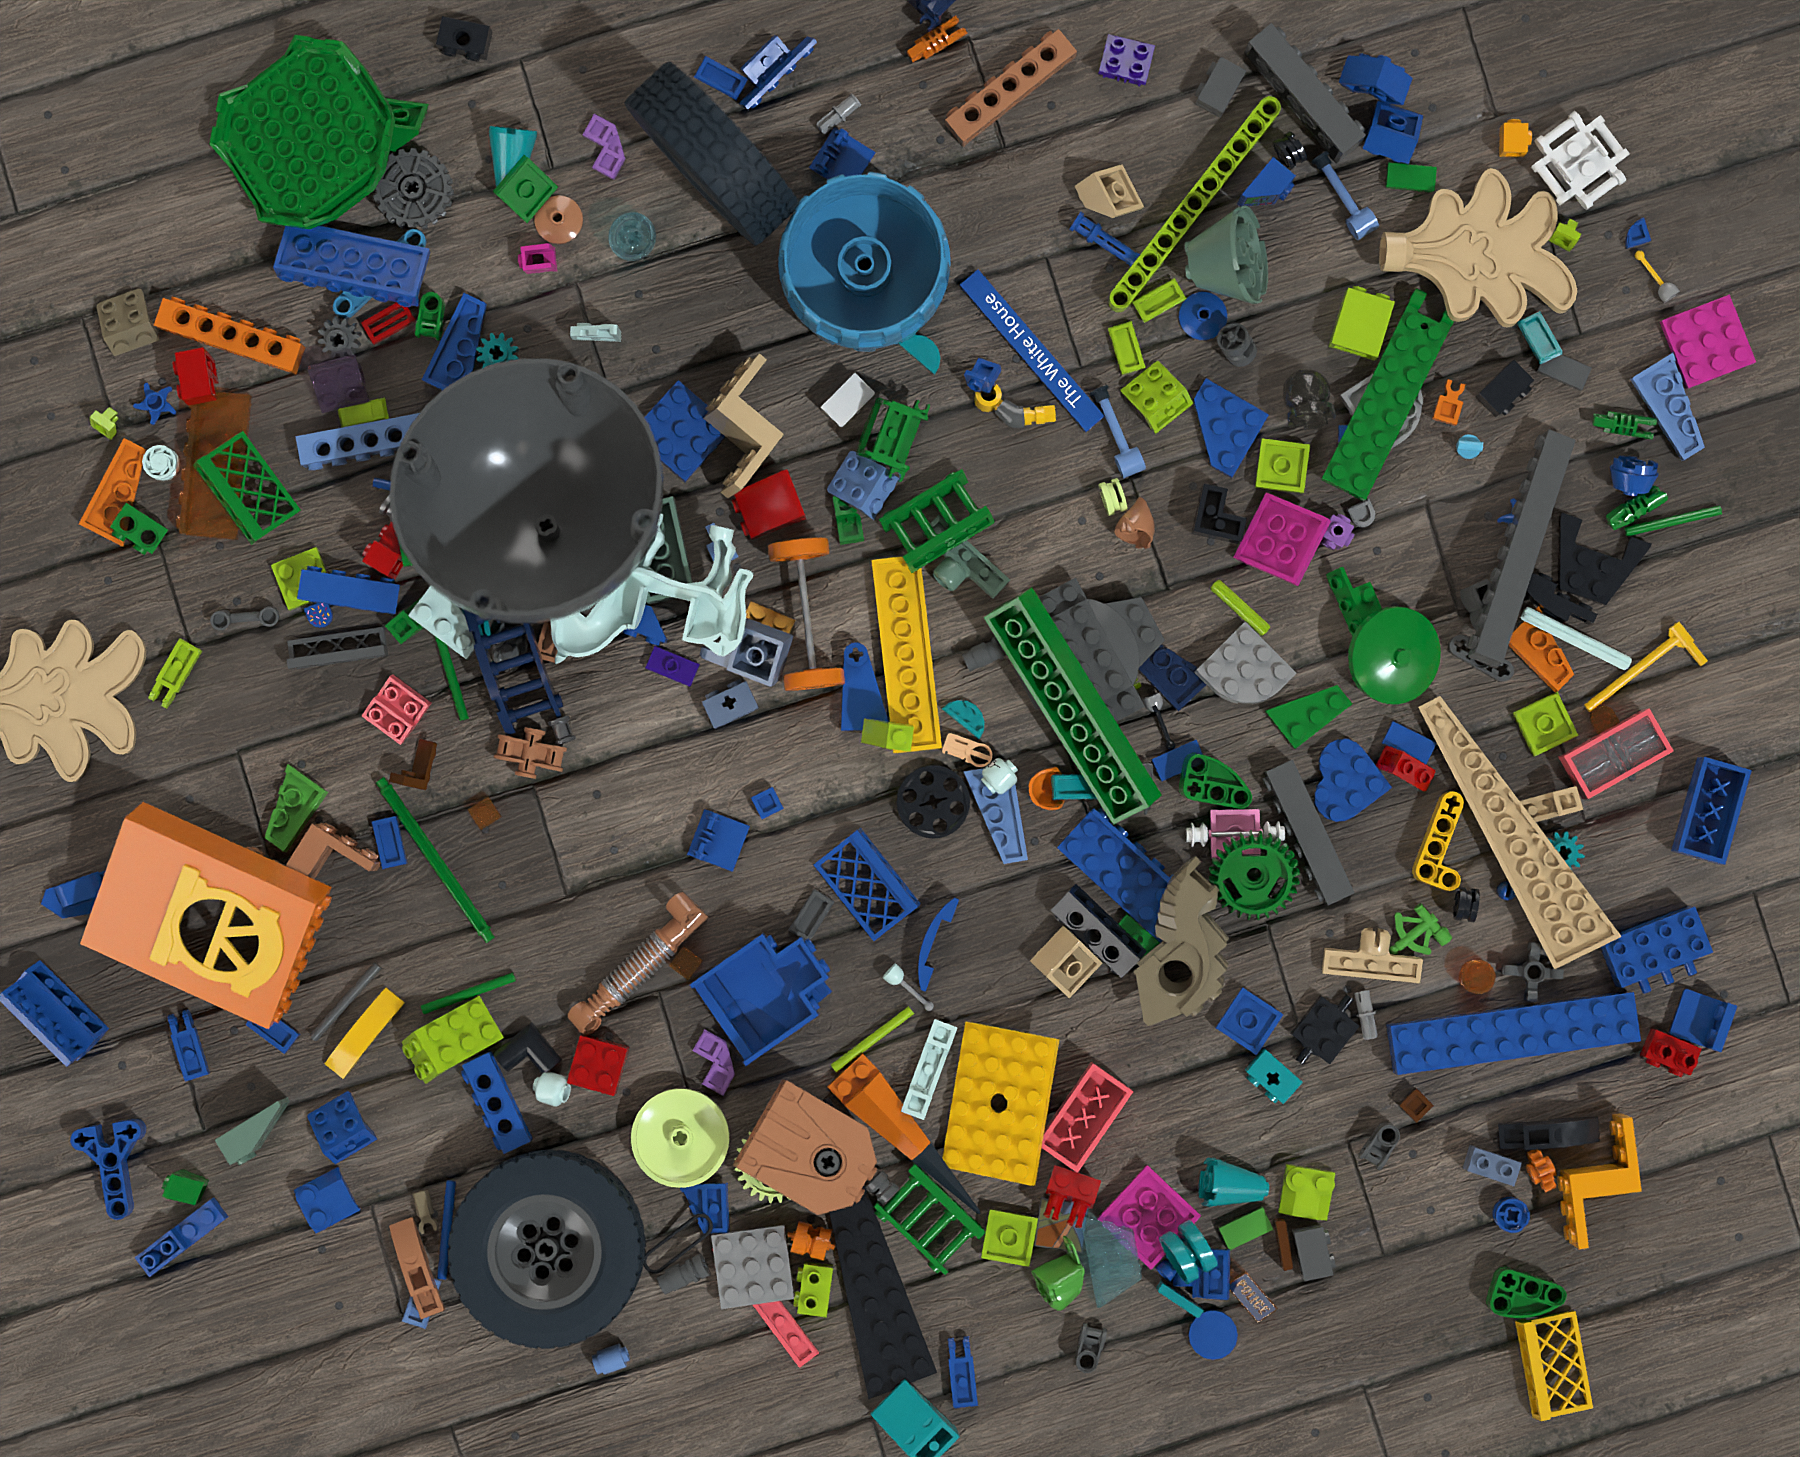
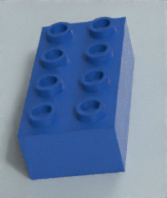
M1697 757L1671 851L1714 864L1725 865L1752 770L1707 757Z

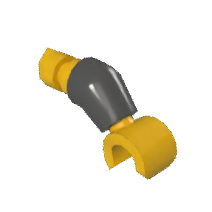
M997 384L993 388L992 393L995 399L992 401L984 400L981 397V392L975 391L974 402L977 408L983 412L996 410L995 414L1008 427L1021 429L1025 425H1031L1032 422H1035V424L1056 422L1055 405L1034 407V410H1030V407L1023 408L1022 405L1017 406L1007 399L1003 401L1001 399V389Z

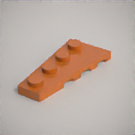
M123 438L79 525L124 547L125 541L123 542L112 535L113 529L109 526L125 503L132 507L134 506L143 468V455L147 449ZM129 516L123 517L120 520V527L124 531H128L131 518Z

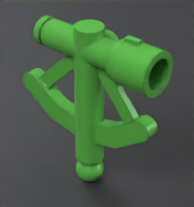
M1420 903L1414 908L1420 918L1402 916L1400 912L1394 914L1395 929L1400 939L1389 948V953L1396 955L1399 950L1401 951L1408 946L1415 952L1429 955L1431 954V949L1428 947L1430 936L1433 935L1441 946L1446 945L1452 939V936L1446 927L1440 926L1437 923L1439 921L1433 913L1430 914ZM1403 922L1419 923L1407 934L1403 928ZM1426 931L1423 945L1416 944L1414 940Z

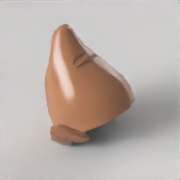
M1139 497L1136 500L1135 504L1119 519L1114 530L1115 535L1119 539L1136 545L1135 548L1138 549L1151 547L1155 531L1153 516L1143 498Z

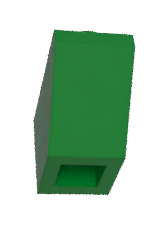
M185 1169L173 1172L171 1176L167 1175L162 1185V1189H164L162 1197L196 1205L200 1203L209 1180Z

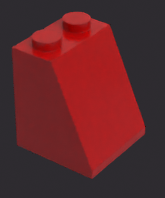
M788 469L743 488L734 494L735 499L731 500L736 514L742 513L744 521L740 522L744 535H750L752 540L806 520Z

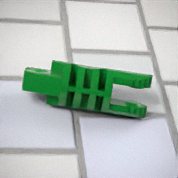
M1607 411V415L1594 413L1592 425L1604 428L1603 432L1653 440L1654 434L1646 430H1637L1638 423L1650 426L1657 423V418Z
M1652 486L1649 493L1638 494L1606 515L1607 522L1613 530L1634 522V519H1639L1640 516L1646 515V512L1649 513L1665 503L1668 495L1660 491L1659 487Z

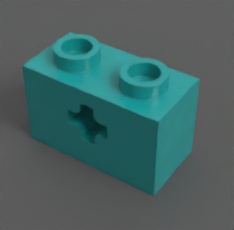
M1264 1048L1244 1069L1249 1074L1246 1079L1255 1087L1262 1085L1267 1090L1265 1095L1275 1104L1278 1100L1284 1104L1303 1083ZM1276 1072L1275 1078L1277 1081L1275 1083L1271 1081L1267 1083L1269 1079L1266 1075L1268 1073L1275 1074Z

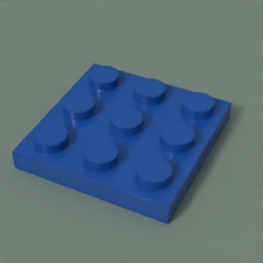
M678 380L644 418L648 422L656 441L661 463L685 483L726 437L704 419L708 413L705 409L708 405Z

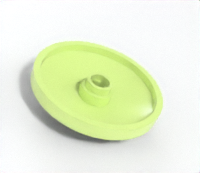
M684 1088L661 1092L647 1101L638 1112L631 1132L632 1151L640 1168L654 1181L676 1188L691 1187L709 1179L722 1165L727 1155L730 1141L729 1126L720 1107L703 1093Z

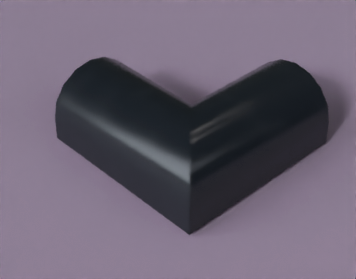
M533 1022L529 1023L493 1052L496 1060L507 1072L526 1057L531 1060L541 1074L548 1072L562 1061Z

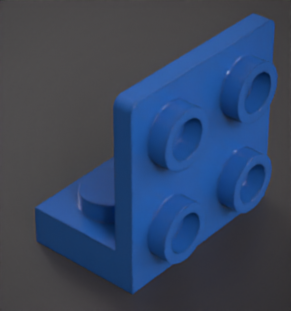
M1684 989L1669 1029V1034L1705 1048L1722 1052L1738 1006L1689 989Z
M349 1091L307 1115L323 1154L334 1164L339 1163L377 1140L374 1131L364 1123L354 1098Z

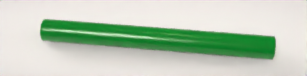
M1720 505L1628 526L1624 530L1628 537L1722 515V509Z
M435 636L459 720L469 719L448 645Z
M512 972L421 1005L422 1012L427 1014L516 982L515 975Z

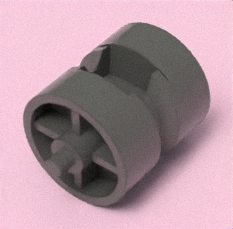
M1230 323L1219 331L1217 343L1232 365L1237 367L1246 366L1255 359L1257 346L1242 324Z

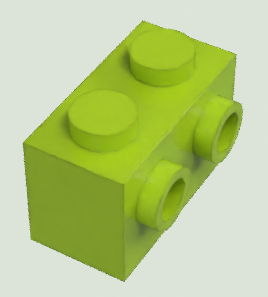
M805 1261L804 1267L798 1268L797 1282H801L800 1292L795 1291L793 1305L798 1307V1314L827 1317L834 1265Z

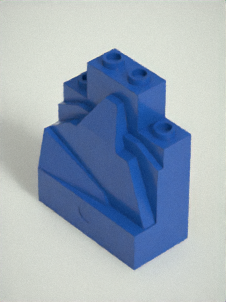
M763 933L690 984L691 988H695L737 1048L744 1059L743 1063L745 1066L819 1016L818 1009L821 1008L813 996L808 997L807 993L830 977L828 972L831 969L823 958L818 960L813 952L817 949L809 938L804 940L803 937H800L778 953L775 950L778 945L771 935L766 937Z

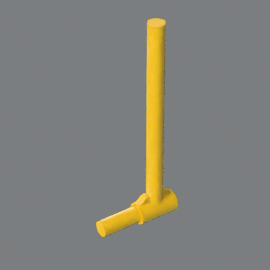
M1678 621L1668 629L1669 639L1585 703L1584 707L1589 712L1594 710L1674 646L1686 648L1699 666L1704 665L1708 660L1694 644V639Z

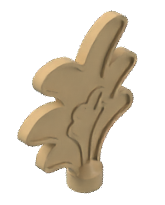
M1487 169L1481 175L1465 208L1462 199L1457 193L1448 189H1440L1430 200L1427 217L1421 226L1408 233L1383 232L1379 248L1380 270L1415 272L1430 279L1438 287L1444 298L1449 318L1456 322L1466 321L1471 318L1479 308L1481 300L1487 305L1501 326L1506 328L1512 327L1521 319L1526 310L1527 296L1525 289L1538 296L1553 311L1560 314L1568 311L1577 296L1576 282L1567 266L1555 255L1542 249L1552 236L1557 224L1558 212L1554 197L1549 192H1537L1531 197L1520 213L1507 220L1511 206V191L1505 177L1496 169Z
M66 621L56 640L47 651L44 640L38 633L27 629H19L13 633L8 660L0 671V738L7 757L11 762L15 764L31 762L39 753L41 745L49 754L59 775L67 782H76L81 779L88 769L91 756L89 742L83 728L96 734L116 754L125 755L133 750L136 742L135 723L129 710L115 696L135 681L145 663L146 646L138 633L132 630L122 632L101 655L92 661L90 660L94 651L93 638L88 628L80 621Z

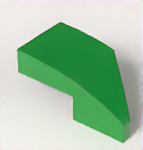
M834 496L833 502L840 545L863 542L861 517L857 514V510L849 507L840 501V498Z

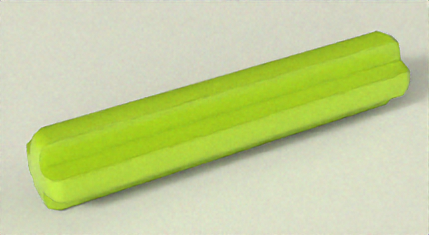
M1218 579L1211 586L1210 589L1258 634L1263 636L1270 629V625L1221 580Z

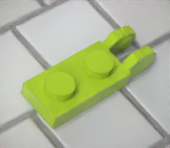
M180 638L155 680L157 682L148 698L155 701L160 695L163 685L169 688V691L163 699L161 706L167 709L174 700L176 693H179L202 650Z

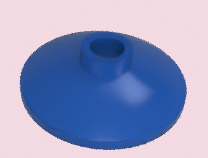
M1197 292L1187 297L1182 303L1179 310V322L1183 331L1188 336L1197 340H1209L1216 337L1219 331L1226 325L1227 310L1223 301L1218 296L1209 292ZM1200 311H1207L1208 318H1201L1199 315Z

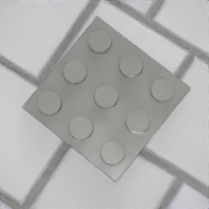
M784 1224L711 1235L721 1309L794 1299Z

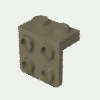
M141 289L127 292L97 304L102 336L114 356L160 340L159 334L149 318L145 296Z

